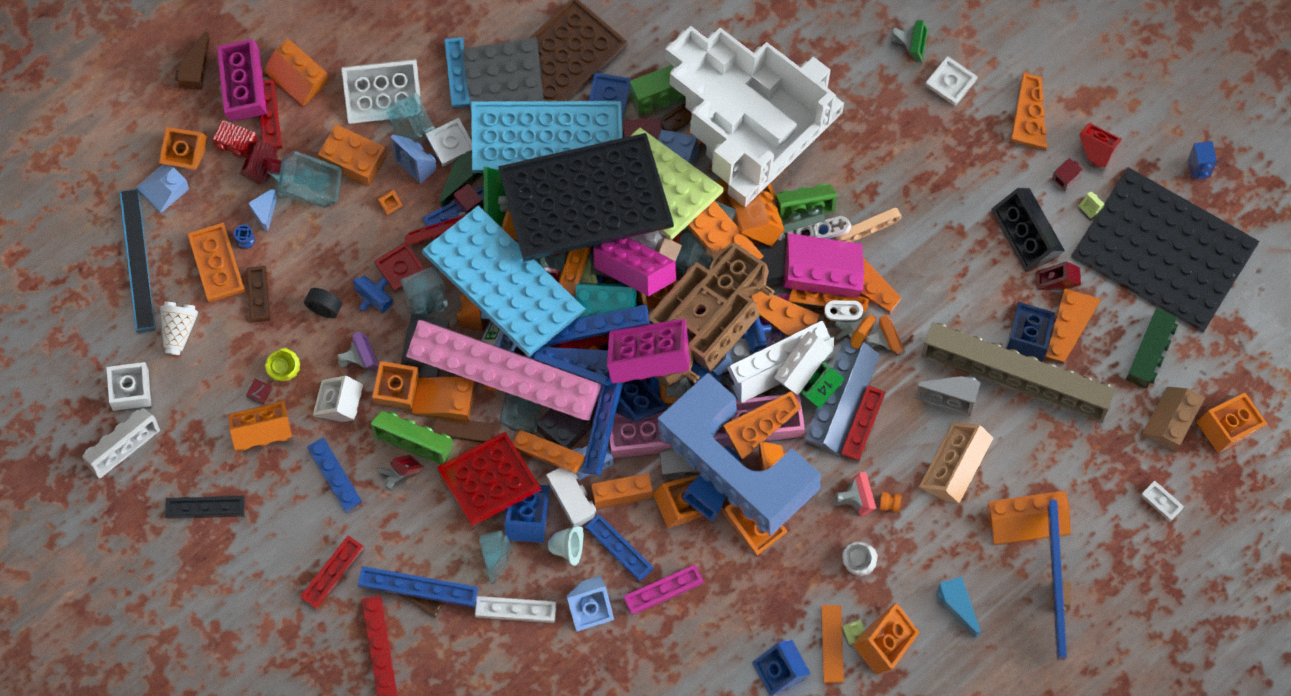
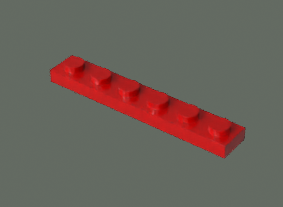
M378 595L361 598L377 696H398L382 597Z

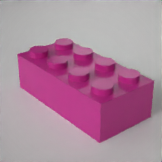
M253 38L217 46L225 115L233 122L267 114L260 50Z
M631 238L603 243L594 248L595 269L647 296L676 281L674 260Z

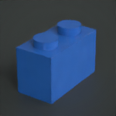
M1213 141L1194 143L1188 157L1192 179L1205 180L1211 177L1217 163Z

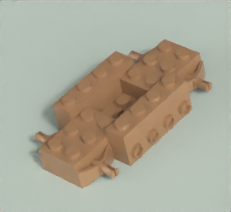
M731 243L718 252L709 247L705 254L713 258L710 269H706L698 262L689 267L682 279L674 284L673 289L663 296L659 305L649 313V324L686 318L690 357L689 371L654 376L668 387L685 377L694 383L699 380V376L691 371L694 359L698 364L711 372L760 316L755 301L749 297L759 292H763L769 297L774 294V290L766 285L769 274L766 263L736 243ZM698 309H706L705 313L701 315L696 314Z

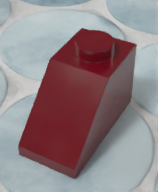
M1065 261L1036 271L1037 289L1064 290L1080 286V267Z

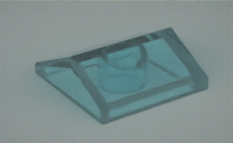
M506 392L499 423L513 431L519 432V430H523L530 434H535L541 404Z

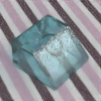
M502 530L479 537L491 585L496 583L509 560L508 554L511 553L508 537L503 536Z

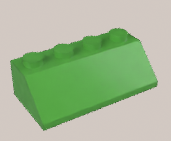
M382 411L371 423L375 438L439 465L447 462L454 447L450 436L443 433L439 435L427 426L420 427L410 419H401L396 413L391 411L388 413Z

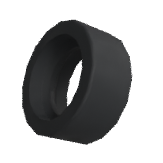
M315 287L310 288L304 300V304L309 310L330 319L337 317L343 304L334 294Z

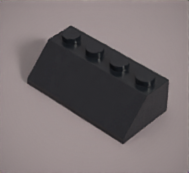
M1030 188L1015 189L991 208L1026 272L1053 261L1065 251Z

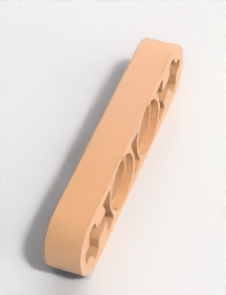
M893 208L851 226V230L847 234L832 239L853 242L898 222L902 216L898 208Z

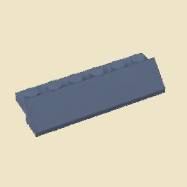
M844 339L833 369L845 379L822 407H817L804 440L807 443L821 447L822 451L841 457L842 449L880 357V354L865 342H863L859 349L851 346L850 339Z

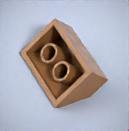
M1167 386L1142 436L1177 453L1205 397L1187 388Z

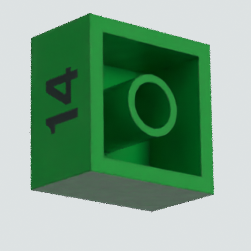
M823 361L801 393L817 407L821 408L845 378Z

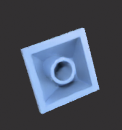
M161 165L136 186L139 192L160 213L189 190L186 179L174 167L169 165Z
M601 576L582 581L567 596L576 631L614 620L607 590Z

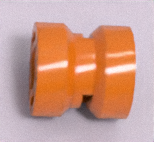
M882 491L879 511L891 509L892 512L899 513L901 494L895 493L891 495L888 492Z

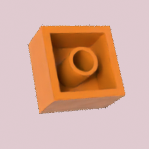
M380 361L372 397L374 404L412 410L419 378L418 367Z

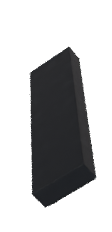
M245 497L166 498L165 517L166 519L245 517Z

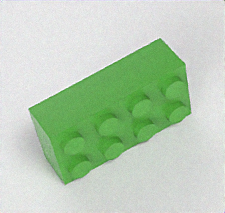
M673 65L630 81V99L638 116L650 114L655 109L660 107L666 108L673 102H680L686 99L682 93L669 84L670 72L674 68Z

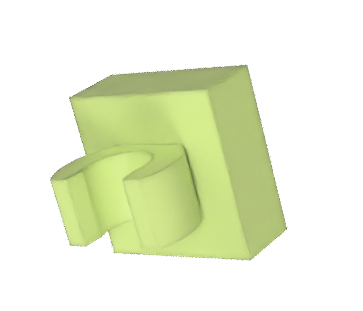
M1091 191L1078 206L1092 219L1102 209L1104 202Z
M861 620L842 626L848 645H853L865 630Z

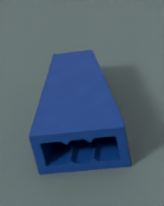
M725 446L724 449L740 462L736 451ZM700 474L686 489L682 499L713 522L721 510L726 495L724 493L720 494L715 489L714 484L711 481L707 482Z

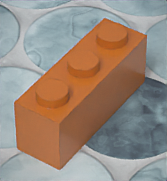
M649 473L591 484L596 509L653 498Z

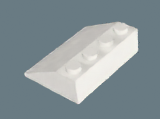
M416 59L342 67L348 124L422 116Z

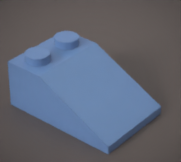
M394 134L391 136L394 160L418 183L422 184L437 170L436 159L430 153L426 154L423 151V147L417 141L413 142L410 138Z

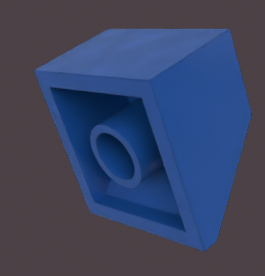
M792 639L777 642L752 662L770 696H774L798 684L811 674Z

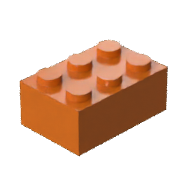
M335 124L318 153L321 165L368 187L387 157L384 146Z

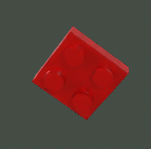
M406 242L374 261L394 293L427 274L426 269Z

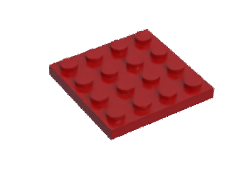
M506 432L437 467L440 476L471 526L541 490L537 480Z

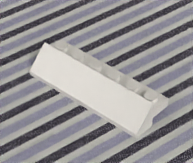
M823 321L728 366V371L735 383L732 388L739 403L780 384L773 377L807 331L819 337L832 348L824 361L833 358L834 337L830 338Z

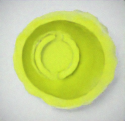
M288 348L276 350L267 357L265 363L266 372L275 381H289L297 376L300 370L299 358L296 353Z

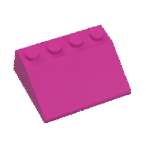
M791 233L787 234L783 288L851 298L859 297L863 291L864 281L862 244Z
M686 318L609 332L607 366L612 383H624L635 379L642 380L647 377L689 371L690 357Z

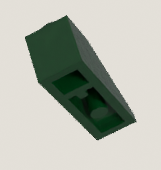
M469 151L459 155L455 160L439 198L441 208L454 200V193L468 183L469 185L473 184L483 175V173H472V154Z

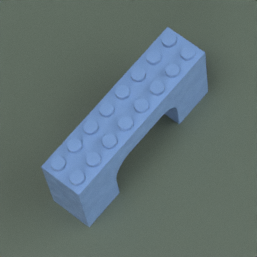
M707 373L658 418L659 437L664 443H669L678 456L686 458L691 468L698 469L704 480L707 482L711 481L720 494L724 493L734 507L738 506L748 520L752 519L761 532H766L771 536L820 490V473L793 448L765 471H751L744 467L713 438L723 425L737 414L736 397Z

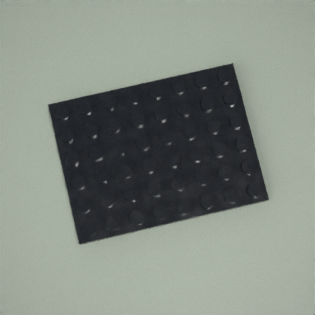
M647 133L498 166L523 262L674 227Z
M1127 167L1071 257L1204 333L1260 241Z

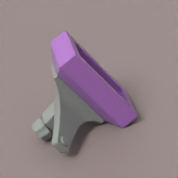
M356 332L352 335L351 349L346 353L338 354V363L341 368L356 363L365 369L368 368L375 372L378 370L379 362L369 339L362 332Z

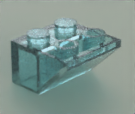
M417 93L401 100L386 112L396 134L410 138L412 141L436 129L421 97Z

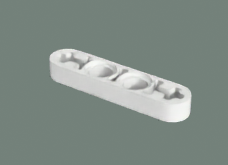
M844 216L830 218L823 222L784 232L780 235L778 241L786 239L788 233L801 235L804 230H809L811 237L830 239L847 234L851 230V223ZM840 222H844V224H846L843 226L844 229L842 230L839 227H837L840 226ZM821 226H828L826 234H819Z

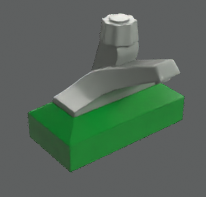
M916 20L914 26L908 31L893 28L891 42L904 44L915 61H923L928 27L924 20Z

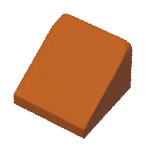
M390 189L376 198V201L386 215L403 206L394 189Z

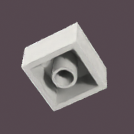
M145 362L106 367L109 404L113 411L151 406L149 370Z

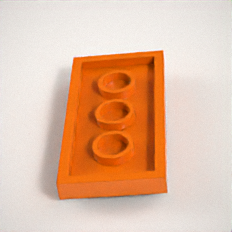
M715 200L687 225V228L707 250L711 247V249L718 252L729 244L736 243L758 259L764 257L753 243L741 233L737 225Z
M224 223L187 233L208 303L245 292Z

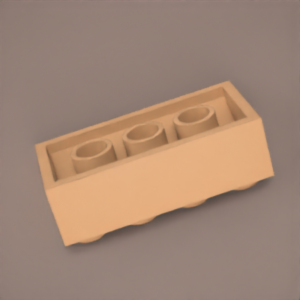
M953 422L919 488L946 502L960 503L993 437L981 425Z

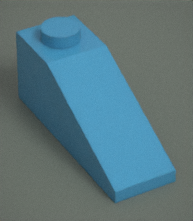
M959 577L939 583L938 590H936L939 602L942 601L943 606L974 638L979 637L981 631L963 578Z

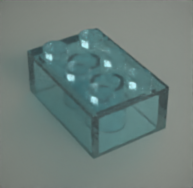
M292 151L282 156L278 192L327 208L338 203L342 168L303 153Z
M436 266L400 280L404 302L410 315L413 313L428 316V314L441 312L448 307L445 284Z

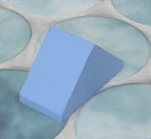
M272 189L248 203L251 212L264 231L269 230L277 199L276 192Z

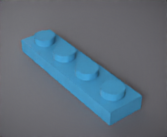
M463 37L445 39L452 109L469 107L470 97L467 88Z

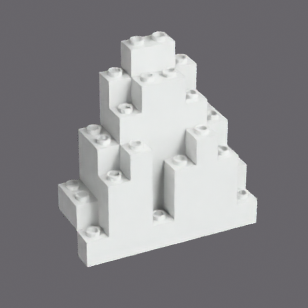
M692 26L686 31L683 30L678 35V38L674 42H670L665 48V60L674 66L670 72L669 84L686 97L685 107L692 114L690 133L706 144V156L713 163L712 171L728 183V195L744 207L843 112L844 103L827 88L830 69L814 57L809 61H805L799 67L767 42L762 47L759 46L753 53L722 28L710 33L708 38H706Z

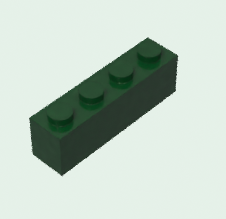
M1157 308L1155 309L1126 377L1127 381L1146 389L1149 383L1154 384L1158 374L1154 371L1156 367H1161L1165 358L1161 356L1163 350H1168L1171 340H1168L1170 334H1175L1178 324L1175 323L1177 316Z

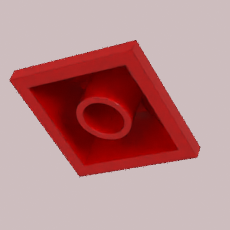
M1090 122L1079 134L1088 160L1092 161V164L1097 167L1105 168L1109 164L1122 141V138Z

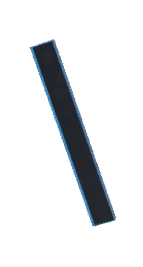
M139 190L119 191L136 332L153 330L156 328Z

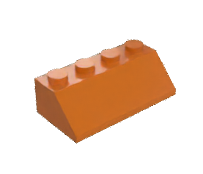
M1066 491L989 501L986 510L993 545L1049 538L1047 505L1050 500H1057L1059 535H1071L1070 508Z

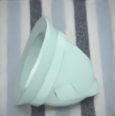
M576 525L573 528L561 530L553 534L548 541L549 551L555 555L563 556L574 566L579 563L583 547V527Z

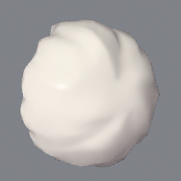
M854 542L849 544L844 550L843 564L853 575H869L876 568L878 555L871 545L863 542Z

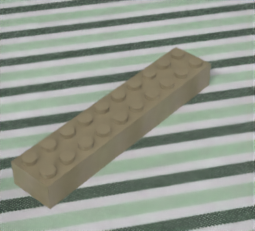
M932 322L921 355L922 357L1100 422L1104 421L1116 390L1107 383L1095 382L1088 376L1082 377L1076 375L1071 370H1062L1052 363L1040 362L1033 356L1027 357L1021 355L1016 350H1007L997 343L985 342L978 336L972 337L966 335L961 330L947 328L942 323Z

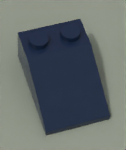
M1018 302L1006 349L1016 350L1021 355L1033 356L1038 361L1043 362L1048 348L1055 312Z
M644 379L630 380L622 384L616 414L637 422L668 409V406Z

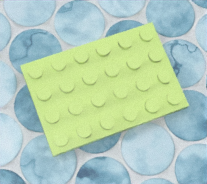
M639 128L631 136L647 132ZM647 133L674 222V227L659 230V232L672 240L723 193V187Z

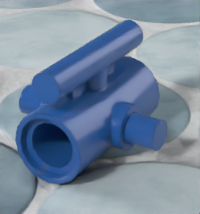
M366 276L354 279L353 283L355 285L353 289L363 297V302L359 305V308L365 311L368 306L371 307L373 305L381 313L386 312L390 308L394 300L384 292V287L388 283L385 278L382 277L378 283L372 282Z
M758 317L741 336L742 339H746L751 353H756L767 347L765 333L771 332V326L761 324Z

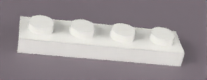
M477 596L475 617L555 623L556 602Z

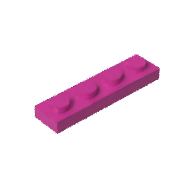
M693 565L625 595L624 600L631 615H635L700 586L704 581L696 565Z

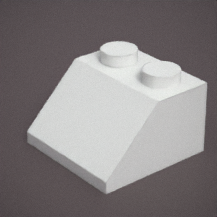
M348 376L322 380L313 416L339 422L354 420L357 414L359 399L362 395L363 384Z

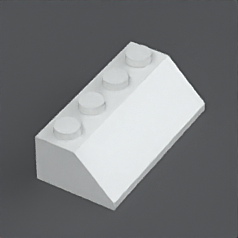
M144 408L133 412L126 422L118 424L112 433L103 436L97 445L89 447L82 456L84 462L100 479L160 431L155 417Z

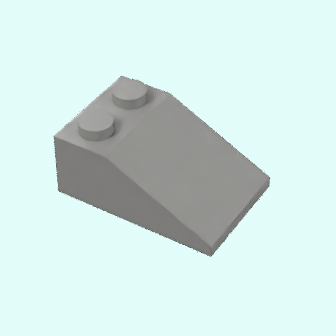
M970 376L919 382L915 399L971 416L981 382Z

